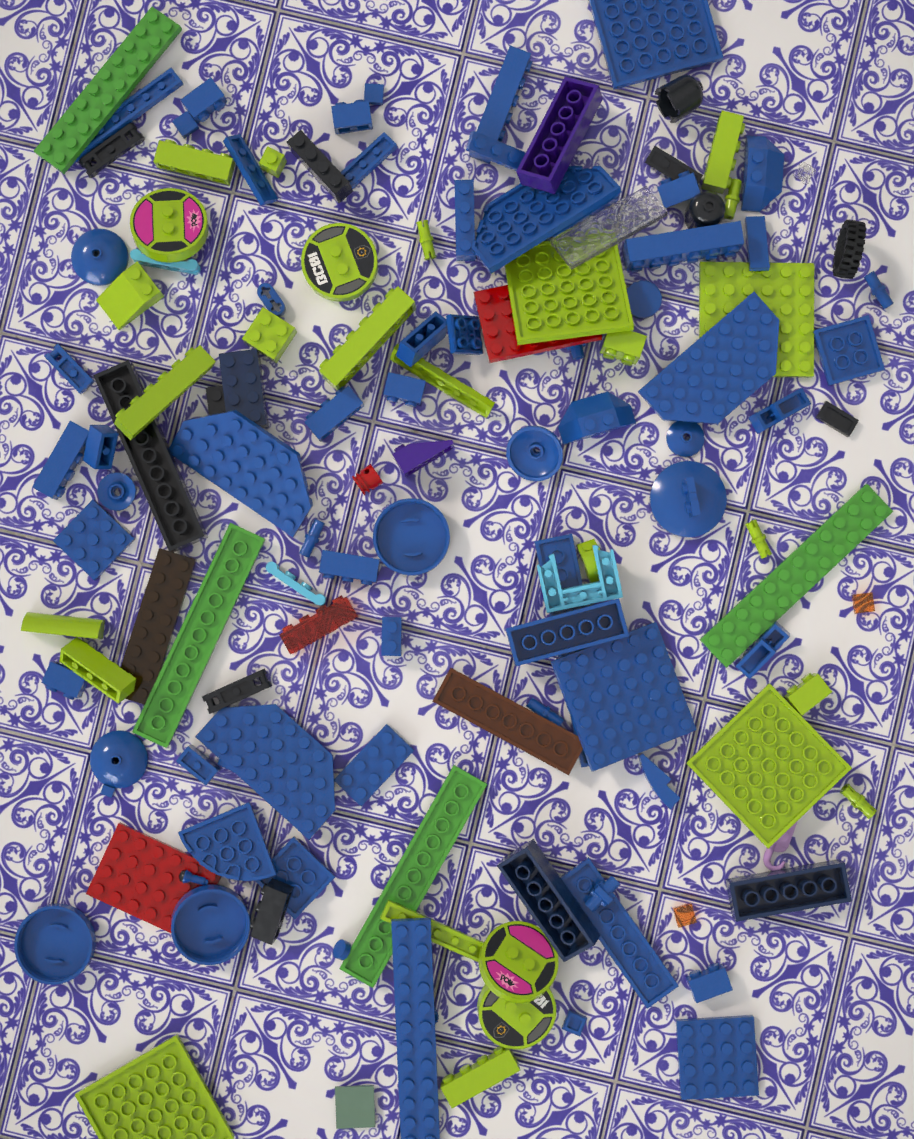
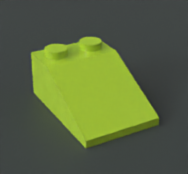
M137 261L122 272L96 301L117 329L121 330L165 296Z

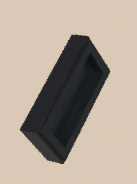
M828 401L824 402L815 417L846 437L851 435L859 421Z

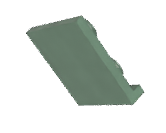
M374 1085L335 1086L336 1129L375 1127Z

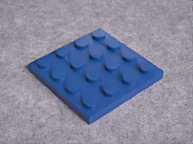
M753 1015L675 1019L681 1100L759 1095Z

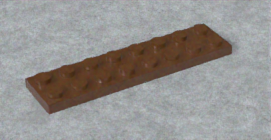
M451 667L432 701L567 775L570 774L583 750L577 735Z

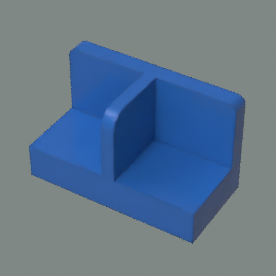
M189 745L176 760L178 764L205 786L221 770L216 763L193 745Z

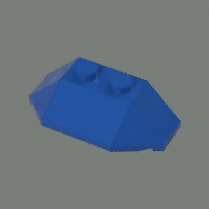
M746 135L741 211L760 212L782 192L784 153L763 136Z
M607 391L571 402L558 426L563 445L634 425L636 421L631 405Z

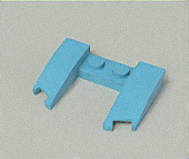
M592 545L600 581L562 589L554 553L548 556L550 560L542 567L538 564L537 570L546 612L549 613L622 598L623 594L613 549H610V552L598 550V545Z

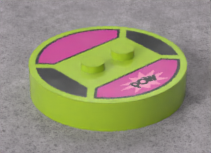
M164 188L148 193L136 203L130 216V229L137 248L147 257L159 262H179L192 257L203 247L208 237L209 226L204 206L194 195L181 189Z
M511 921L496 927L484 941L479 953V970L486 986L496 996L513 1003H527L542 996L552 985L558 972L559 962L556 950L542 930L528 922Z

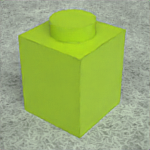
M268 146L259 161L261 170L279 178L287 163L284 154Z

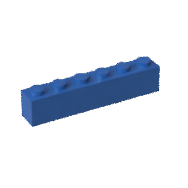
M510 45L476 132L497 141H503L506 133L504 127L506 124H510L513 113H510L511 109L517 106L520 97L517 95L519 89L523 90L526 78H524L525 73L530 72L533 64L531 53ZM469 152V157L488 164L491 163L490 160Z

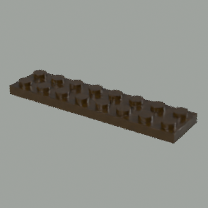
M159 548L120 667L136 678L134 692L125 699L145 705L162 669L197 561L196 559Z

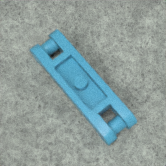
M133 249L130 252V257L134 262L138 261L143 266L197 275L201 271L200 265L194 259H190L187 262L166 263L153 260L142 254L138 249Z
M268 562L266 564V570L298 593L316 605L323 606L326 604V597L322 594L316 595L310 591L312 589L310 585L305 582L298 583L295 580V575L289 571L282 572L279 570V565L275 562Z

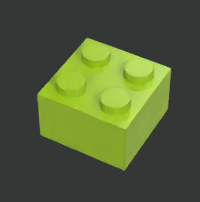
M262 307L242 340L245 344L253 349H257L259 353L277 364L297 331L295 327Z
M634 331L605 334L600 353L606 359L614 360L616 358L625 365H636L640 359L647 336Z

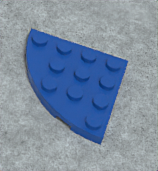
M250 802L178 832L185 848L199 864L219 876L239 881H258L277 876L275 866Z

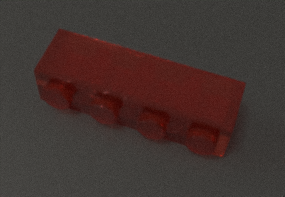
M341 595L332 600L333 604L329 607L323 605L316 609V614L310 617L307 614L300 618V623L293 626L290 624L282 628L283 633L279 635L290 655L358 618L359 616L347 596L343 598Z

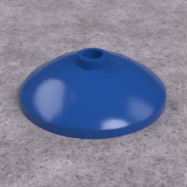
M93 229L85 232L77 239L71 252L72 266L77 275L85 282L98 286L111 284L126 270L129 260L128 250L124 241L116 233L107 229ZM99 251V256L95 257L94 253Z
M533 425L523 427L512 435L507 444L506 456L510 467L518 476L529 481H543L555 475L563 461V448L560 440L553 432L544 427ZM534 447L540 448V452H537Z
M122 730L112 731L100 737L94 744L90 754L91 769L95 777L102 784L112 788H126L138 782L144 775L148 766V752L142 740L133 733ZM114 757L119 759L118 764L113 762Z

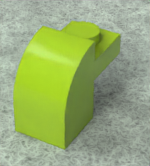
M595 539L576 545L590 583L600 581L592 546L597 545Z

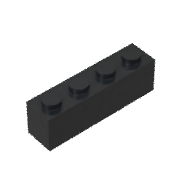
M302 130L298 131L287 141L293 155L338 203L353 192L349 181Z

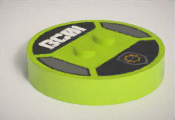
M333 223L319 228L308 238L302 251L301 266L305 279L314 292L325 299L344 302L358 298L371 287L378 271V258L373 242L364 231L350 224Z
M485 984L478 997L477 1013L482 1030L492 1042L507 1049H525L539 1043L550 1032L556 1018V1003L550 987L542 996L533 1001L513 1003L496 996Z

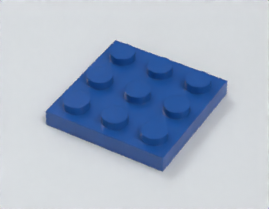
M869 315L813 331L828 386L885 370Z
M92 499L53 542L96 581L135 538Z
M294 836L272 859L277 876L255 882L263 888L265 883L268 884L274 878L293 886V892L286 912L296 919L336 876Z

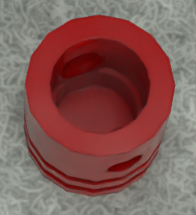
M371 464L360 470L359 474L356 473L355 477L354 475L352 476L364 496L366 492H370V489L373 490L383 483Z

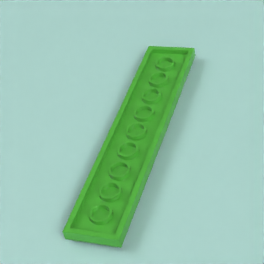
M151 7L34 149L35 154L65 174L182 31L181 26L154 7Z

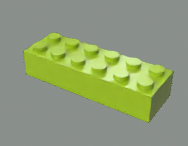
M399 286L395 290L393 288L390 289L385 295L386 299L374 306L372 309L373 313L360 321V327L347 335V341L342 346L338 345L332 352L334 355L329 360L325 359L319 367L321 369L319 372L322 378L336 391L345 386L416 310L415 301Z

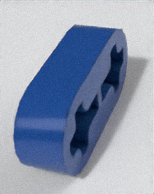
M261 284L257 289L260 300L268 311L281 317L286 311L283 301L270 284ZM264 288L266 290L270 289L269 294L272 298L268 299L266 295L262 296V290ZM273 301L278 306L280 304L282 305L279 307V312H277L276 310L272 311L274 309L273 305L271 304Z

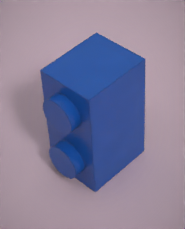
M211 77L180 99L197 124L206 121L211 113L221 110L227 102L225 95Z
M356 100L354 103L349 104L339 102L331 106L335 134L373 129L369 101Z
M688 170L678 174L679 178L673 181L671 177L660 181L661 185L657 188L665 209L694 198L697 194L701 193L694 172L690 173Z
M388 372L383 395L389 402L398 403V401L406 402L405 405L410 407L421 406L426 381Z
M90 425L83 461L94 469H112L119 433L108 425Z
M382 617L381 656H402V617Z
M51 661L41 683L46 685V689L53 692L59 690L64 693V697L74 700V698L82 697L88 682L65 665L57 661Z
M714 963L709 965L706 970H694L689 973V976H686L692 997L696 1003L733 990L726 969L722 964Z

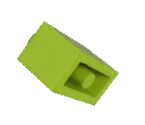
M808 673L801 679L803 682L798 686L796 684L791 686L786 691L787 694L784 698L800 715H804L832 693L818 673Z

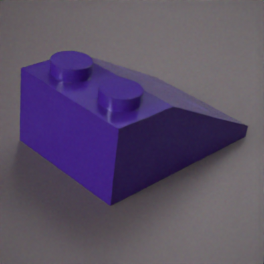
M446 440L413 443L406 446L402 444L394 449L395 453L392 455L407 478L452 450L454 442Z

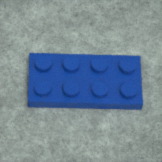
M386 724L338 774L334 781L362 806L412 754L414 749Z

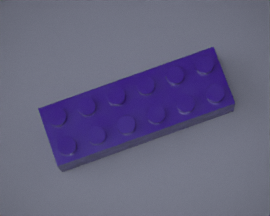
M564 77L516 171L521 185L552 194L556 193L603 100L599 85Z

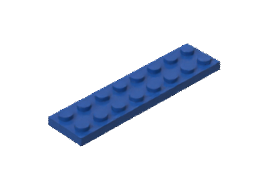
M589 857L560 877L599 932L600 942L647 1009L679 987L616 896L605 907L600 905L594 913L584 904L592 896L590 894L592 888L600 881L606 882Z

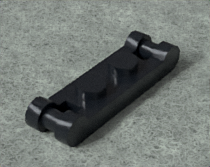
M130 123L79 160V164L87 170L86 173L89 178H93L102 169L134 146L141 144L145 138L141 133H138L136 125ZM131 134L132 138L127 140L126 136ZM95 159L97 163L92 166L91 161Z
M266 670L257 671L202 696L203 701H206L208 705L207 710L209 714L272 687L271 681H268L266 677ZM259 678L261 685L256 687L254 679ZM214 697H218L220 701L219 704H215L213 700Z

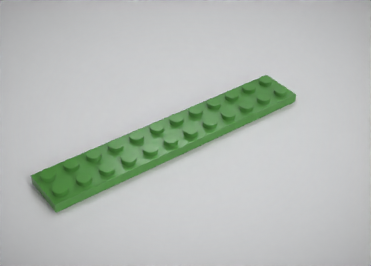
M865 484L699 640L727 668L769 629L775 621L785 614L882 523L893 510L868 484Z
M232 523L229 524L132 733L165 748L169 747L266 540L265 538Z
M453 765L351 946L350 954L342 962L340 970L366 985L374 987L393 953L391 923L380 919L388 899L413 911H417L486 788V782Z

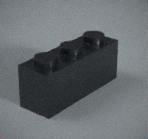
M274 878L268 884H264L261 890L262 900L258 902L255 910L258 913L250 926L252 928L251 937L270 945L275 942L280 933L293 892V886Z

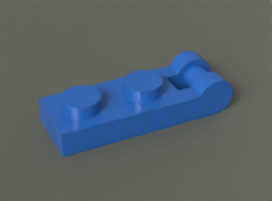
M57 343L54 346L55 349L44 357L82 394L95 381ZM61 355L62 358L57 362L56 358Z

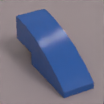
M800 388L758 411L748 419L756 433L759 434L811 405V402L803 388Z
M775 621L750 647L735 667L750 679L790 637V633Z
M638 753L640 766L650 787L658 798L671 810L680 800V797L667 786L671 778L643 753Z

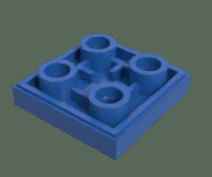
M447 315L450 354H483L479 316Z

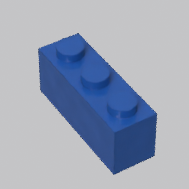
M435 311L400 341L396 357L409 367H412L445 338L448 330L447 319Z
M349 385L346 388L343 386L337 390L336 396L333 399L325 400L320 405L322 408L317 412L312 411L306 416L307 420L304 423L320 442L364 407L363 402Z
M323 550L319 573H322L324 578L334 579L335 576H340L342 581L353 582V579L361 580V584L372 586V582L377 583L381 560Z

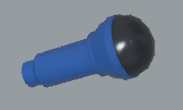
M182 870L179 873V880L182 883L193 882L207 885L209 881L205 877L192 874L189 870Z

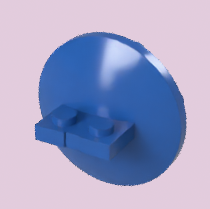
M681 461L668 466L656 477L651 487L650 508L652 514L664 530L675 536L690 538L709 532L720 522L726 509L727 495L721 478L710 467L699 462Z

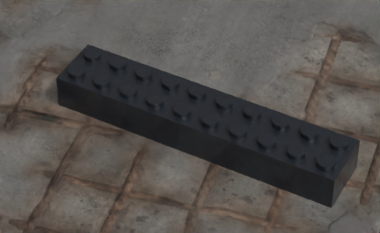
M129 360L93 375L113 423H115L117 418L115 415L122 408L126 410L131 406L129 403L137 395L141 397L145 393L134 364ZM157 418L132 440L115 425L169 552L179 551L208 538Z

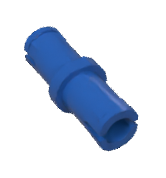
M874 271L864 277L872 290L871 294L875 295L883 310L894 304L885 290L886 286L882 285Z
M314 519L308 534L304 536L306 539L299 554L310 557L315 544L319 542L318 538L325 523Z
M533 697L526 705L536 714L558 726L564 721L561 716L551 710L550 706L547 705L546 707Z

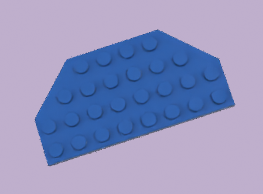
M569 166L555 194L521 185L520 183L485 205L484 217L479 222L476 231L477 236L475 241L472 242L471 248L492 274L622 193L621 187L601 166H593L592 169L583 168V166Z
M753 292L643 386L638 393L663 421L717 425L776 374L779 319L761 298Z
M237 410L183 421L169 447L175 458L292 537L296 535L313 507L312 498L309 497L307 489L308 483L305 472H303L300 463L302 461L300 453Z
M276 704L222 708L195 736L308 840L316 834L336 811L333 755Z

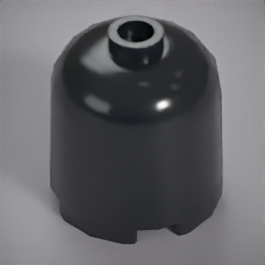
M682 75L657 88L655 95H658L659 98L656 101L659 111L664 118L668 116L671 119L670 123H676L696 110L703 101V86L701 82L690 75Z
M711 191L697 194L685 210V224L687 228L692 229L721 224L725 214L723 199L717 193Z

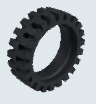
M845 220L844 224H842V229H840L835 246L836 250L834 251L833 276L853 279L860 266V260L862 259V252L864 251L863 246L866 237V224L864 222Z

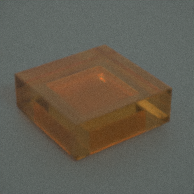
M872 592L852 595L854 614L875 611Z
M691 903L672 908L678 928L697 923Z

